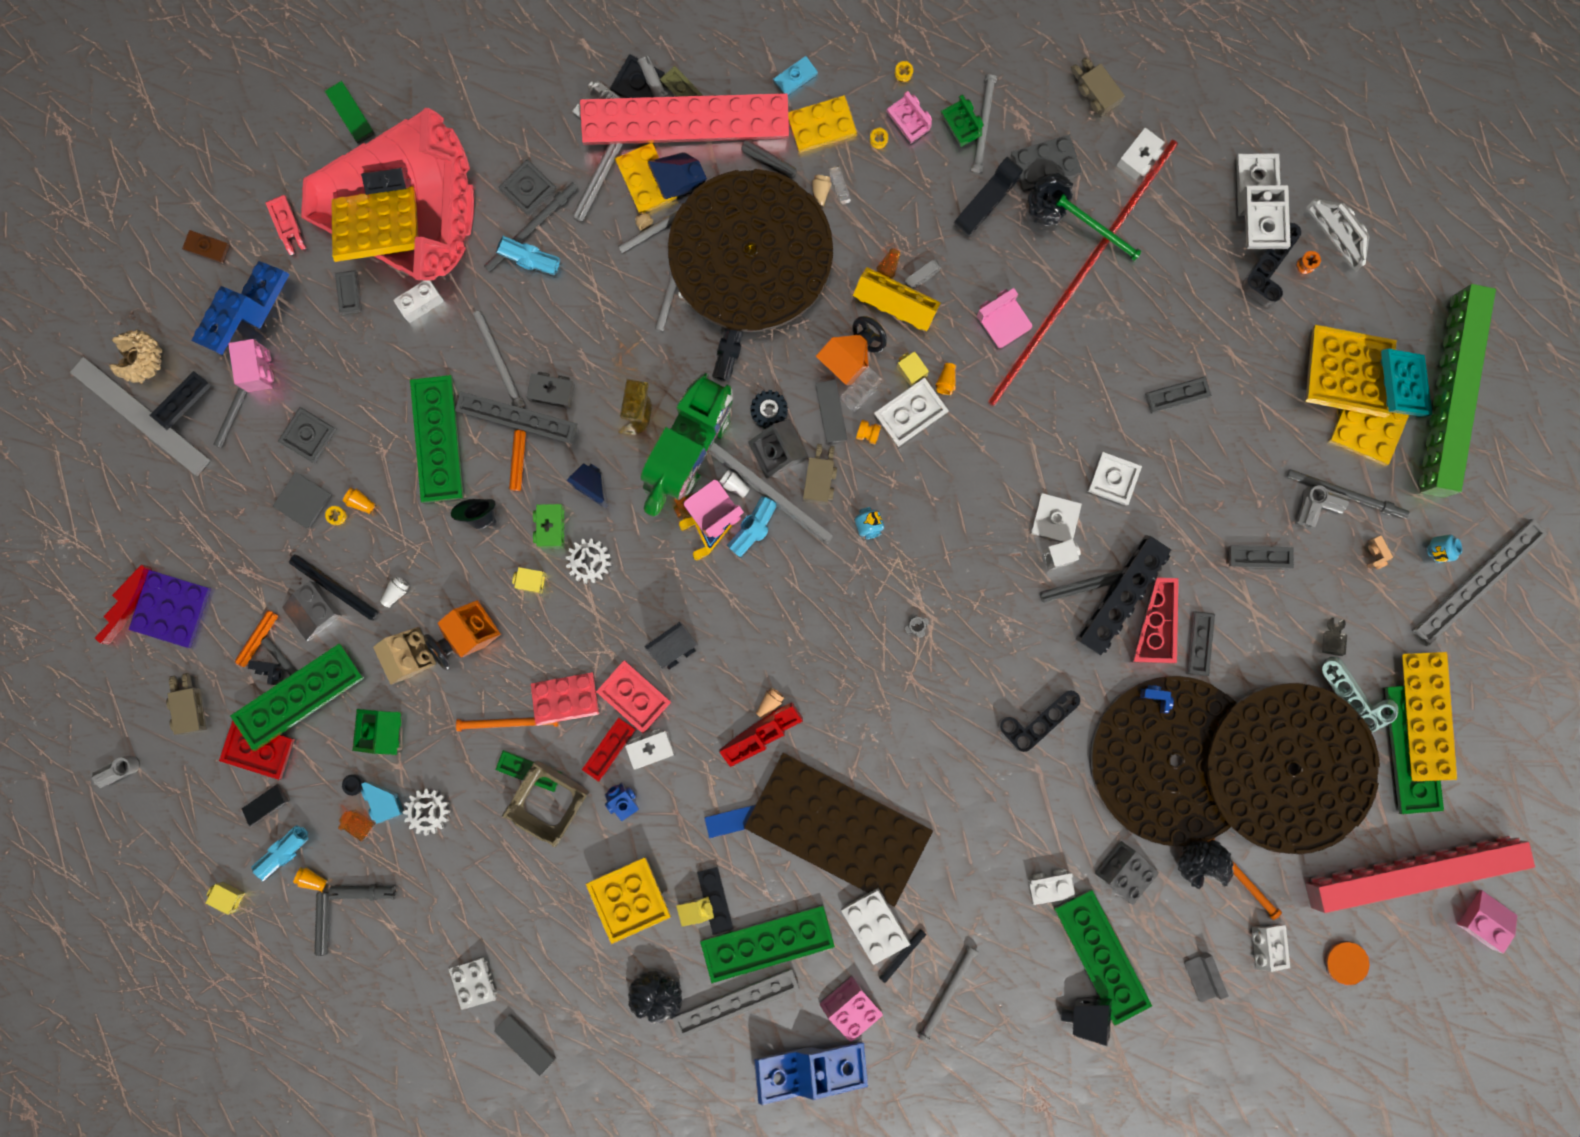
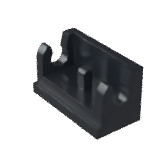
M407 168L361 173L366 195L407 189L411 186V180L406 177Z

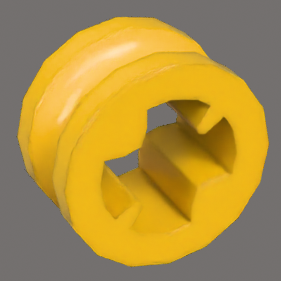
M902 61L897 64L894 73L896 79L901 82L911 79L913 74L911 63ZM905 68H907V69H908V71H907V74H908V75H906L905 73H904L903 75H901V74H900L901 69L904 70Z
M883 128L874 129L870 134L871 146L875 149H882L886 146L888 141L886 130ZM875 135H878V137L882 135V142L880 140L879 142L875 141Z
M331 506L325 512V519L330 524L338 526L345 522L346 512L338 506ZM334 511L340 513L337 521L333 518L331 519Z

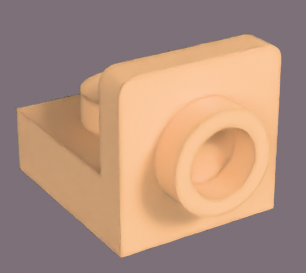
M1382 535L1368 540L1369 552L1377 560L1367 564V567L1380 569L1388 565L1387 561L1393 558Z

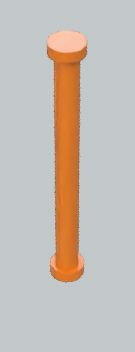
M535 717L469 721L456 719L457 732L462 731V729L537 726L535 724ZM554 722V723H549V724H544V725H554V727H558V726H559V722Z
M1234 863L1232 869L1236 878L1270 914L1269 917L1272 920L1277 919L1282 914V911L1279 908L1276 909Z

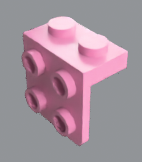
M1014 288L1009 291L1007 289L1003 290L997 295V299L992 302L990 300L984 302L979 307L980 310L977 314V318L998 348L1005 347L1032 328V323L1016 301L1019 294Z
M717 480L709 482L683 503L706 537L713 536L716 538L724 532L723 528L729 523L731 526L741 519L740 515L744 513L740 506L733 503Z

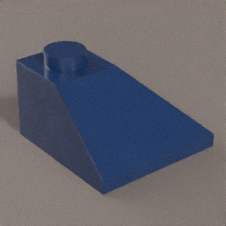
M685 152L648 161L649 168L664 199L693 192L707 180L699 160Z
M583 463L569 476L567 482L607 509L609 505L604 479L599 474L601 470L591 463L589 466Z

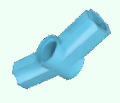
M502 236L496 248L497 254L515 261L517 265L525 269H536L554 276L558 271L559 257L542 252L530 244H521Z
M761 496L752 514L743 519L740 531L727 544L736 555L742 557L755 541H760L767 535V523L777 507L776 503Z
M296 825L283 838L270 846L267 850L268 852L251 867L256 877L264 881L280 866L282 867L292 860L297 854L296 851L309 839L306 829Z

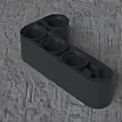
M1007 156L1000 163L992 178L957 217L954 224L970 237L1017 183L1023 169Z
M1290 223L1291 246L1288 249H1279L1281 255L1276 254L1274 249H1266L1242 283L1243 291L1265 307L1273 306L1283 296L1282 288L1270 278L1301 236V228L1295 223ZM1262 264L1268 265L1269 271L1264 270ZM1250 280H1255L1258 286H1252ZM1267 292H1272L1274 299L1269 298Z
M1072 690L1064 691L1024 727L1013 717H1003L998 722V730L1015 750L1027 752L1079 706L1080 696ZM1066 696L1073 697L1071 700L1073 704H1066L1063 707L1059 706L1067 701ZM1052 708H1055L1059 714L1055 720L1049 717V711ZM1007 720L1013 723V730L1011 732H1006L1003 729V724ZM1037 722H1040L1043 726V731L1040 734H1036L1033 730V726ZM1021 736H1024L1028 742L1024 748H1020L1017 743Z

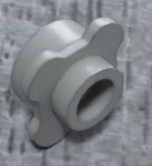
M911 614L905 631L908 634H916L917 637L921 638L925 635L924 630L929 625V621L927 618L922 619L917 617L916 614Z

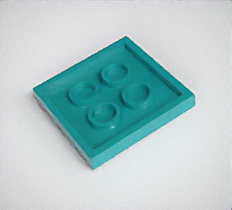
M1394 349L1382 350L1381 365L1384 371L1388 411L1421 417L1433 415L1425 355Z

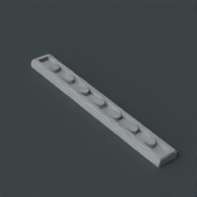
M82 357L70 371L73 376L194 475L198 476L211 461L170 427L168 430H165L149 416L152 411L87 358Z
M715 442L712 444L708 452L729 470L734 471L761 495L773 500L780 510L822 543L827 545L833 537L832 534Z
M1530 519L1412 630L1413 633L1426 646L1432 644L1548 533L1534 519Z

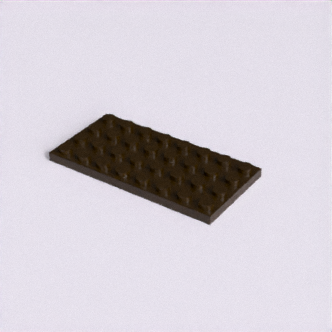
M784 752L744 829L867 893L879 888L886 902L894 907L933 833V830Z

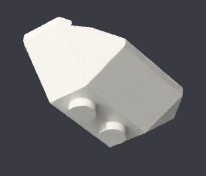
M1317 198L1309 203L1306 208L1352 269L1356 272L1364 266L1367 258L1369 234L1366 227L1356 219L1353 210L1347 207L1345 203Z

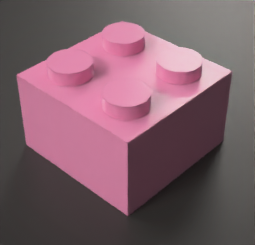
M254 339L229 343L234 384L248 393L272 389L274 374L269 366V362H271L270 351Z

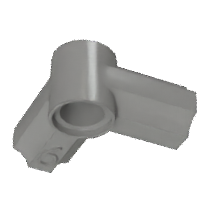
M1320 485L1307 487L1302 495L1303 503L1296 522L1315 528L1321 508L1343 514L1348 506L1349 497L1328 490ZM1314 490L1318 493L1317 500H1314L1312 496Z

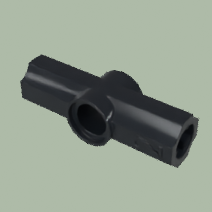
M725 328L724 336L720 339L717 349L718 357L712 374L713 378L724 382L730 381L734 363L738 360L740 354L741 339L744 331Z

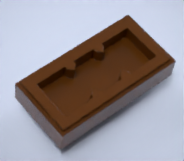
M189 230L182 249L223 264L230 245L218 239Z

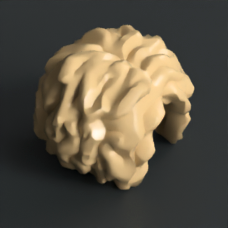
M135 329V331L130 330L112 338V342L116 344L119 352L124 357L118 364L109 365L117 377L124 378L127 382H140V384H143L145 379L152 378L157 370H160L162 349L150 334Z

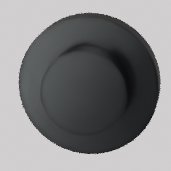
M348 775L342 782V789L347 795L355 796L361 793L364 782L358 775Z

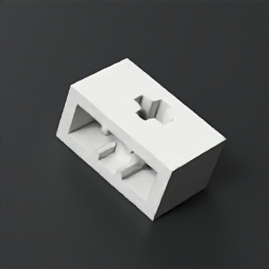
M1144 128L1122 156L1117 167L1135 180L1140 175L1144 177L1151 168L1149 165L1151 160L1154 159L1156 161L1162 154L1163 150L1161 147L1165 142L1147 128Z
M430 280L422 281L393 300L409 323L444 302Z
M1073 539L1049 546L1042 551L1048 571L1072 564L1080 560L1079 556L1081 555L1077 543L1074 544Z
M660 728L649 732L650 737L642 739L639 736L629 740L630 744L625 747L634 770L675 755L667 731L662 732ZM648 742L650 745H655V749L652 750L653 754L644 750Z

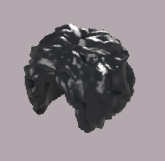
M1051 173L1038 178L1034 184V191L1028 195L1029 213L1033 216L1034 222L1044 226H1056L1061 222V219L1066 215V209L1062 206H1057L1055 203L1062 194L1069 201L1073 199V194L1071 193L1073 183L1070 182V179L1060 173Z
M1196 840L1182 850L1183 855L1178 860V870L1181 872L1182 877L1191 883L1192 887L1197 889L1203 887L1205 876L1208 875L1220 881L1223 887L1228 886L1233 877L1234 871L1232 868L1234 863L1231 860L1232 854L1220 842L1216 840Z
M658 971L640 973L639 978H636L629 987L630 992L628 993V1006L637 1018L641 1019L647 1016L649 1022L663 1024L680 1012L682 991L680 983L677 980L674 981L672 976H667L663 972L658 973Z

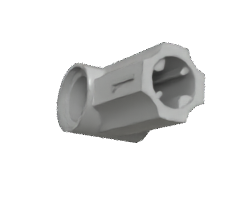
M134 756L116 758L113 762L93 771L91 778L94 784L99 788H103L127 775L136 773L139 769V761ZM124 761L128 765L127 770L123 768Z

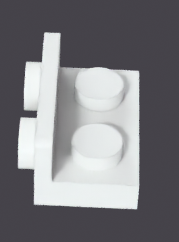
M1057 869L1051 875H1045V872L1033 874V878L1028 879L1032 904L1038 905L1075 898L1072 882L1073 873L1070 871L1066 872V869Z
M1286 925L1252 927L1256 969L1268 972L1289 969L1290 959Z

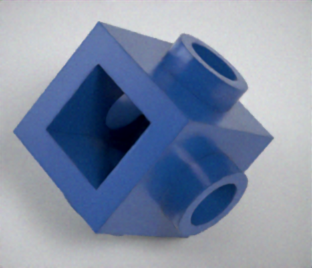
M623 783L612 786L604 794L607 800L605 803L606 808L611 814L615 812L621 822L639 810L635 800V793L630 787L626 788Z

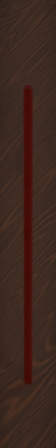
M1170 141L1109 228L1111 232L1117 233L1177 147V141ZM1102 238L988 401L991 406L995 407L1110 243L1108 239Z

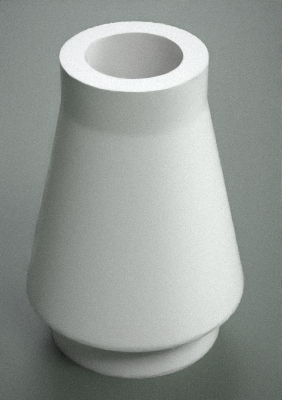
M727 470L719 481L724 489L742 498L750 490V487L734 471Z
M395 576L394 579H390L379 601L384 606L390 608L392 604L408 592L409 584L402 578Z

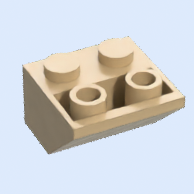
M419 627L384 638L373 646L390 685L408 679L436 665Z

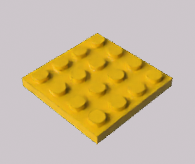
M414 186L403 190L331 199L332 256L334 262L414 250L415 237H418L416 192Z
M1314 325L1311 336L1305 402L1388 418L1391 412L1388 411L1386 405L1387 395L1384 386V371L1381 365V351L1385 349L1396 350L1397 340Z

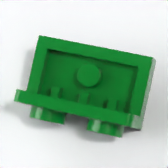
M963 94L959 96L957 103L941 111L943 119L960 147L982 136V127L984 126L981 117L974 114V107L969 99L966 100Z

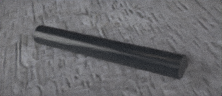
M920 929L910 940V945L904 948L879 977L882 982L886 983L927 935L923 930Z

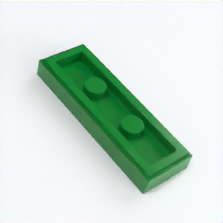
M342 81L325 90L326 95L357 144L375 133Z
M503 750L495 770L524 780L534 761ZM547 777L539 778L534 784L552 792H555L558 786L556 782Z

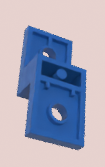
M258 261L241 294L220 286L191 341L223 355L240 321L261 329L290 274Z
M862 1042L826 1050L806 1047L754 1059L758 1104L761 1105L798 1096L816 1100L868 1087L865 1049ZM845 1063H848L849 1070L844 1074L843 1066ZM779 1072L781 1078L778 1083H775L774 1076Z

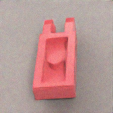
M282 195L265 202L278 235L289 255L294 253V248L289 241L291 237L295 236L300 249H305L306 245L301 236V230L287 197Z

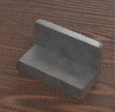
M1204 953L1184 962L1200 1002L1214 997L1220 1000L1229 997L1211 954Z

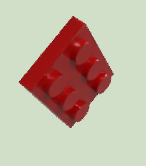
M232 720L219 761L281 780L295 739L279 735L258 750L253 751Z

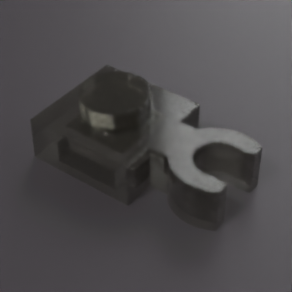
M1333 617L1328 619L1327 627L1330 631L1323 633L1322 653L1337 656L1346 655L1347 634L1341 633L1346 625L1345 620H1340L1337 627L1334 624Z

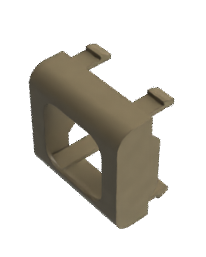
M535 761L502 816L511 820L516 826L539 840L548 842L552 847H557L589 792L583 786L548 765ZM541 777L551 779L572 793L573 800L557 825H549L528 813L524 808L525 799L535 782Z

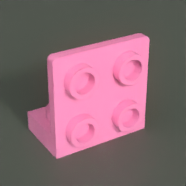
M852 976L819 1004L828 1019L850 1042H853L883 1016L882 1012L867 997Z

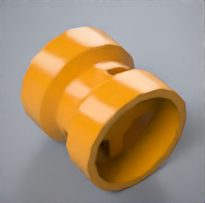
M862 419L856 439L862 441L864 438H867L866 440L870 444L876 445L882 425L875 423L869 426V422Z

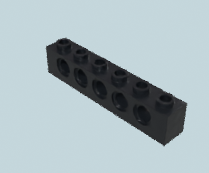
M1145 535L1075 640L1099 655L1106 653L1111 646L1110 641L1114 635L1117 636L1123 628L1122 623L1126 617L1129 618L1133 614L1136 602L1145 596L1147 592L1145 589L1148 584L1155 581L1158 576L1157 571L1161 565H1165L1169 560L1171 549L1152 536ZM1150 555L1152 563L1150 566H1146L1144 560ZM1139 573L1141 579L1137 584H1134L1133 576ZM1124 591H1128L1129 597L1123 602L1121 594ZM1116 608L1117 616L1110 619L1109 612ZM1104 626L1106 629L1105 634L1098 636V628Z

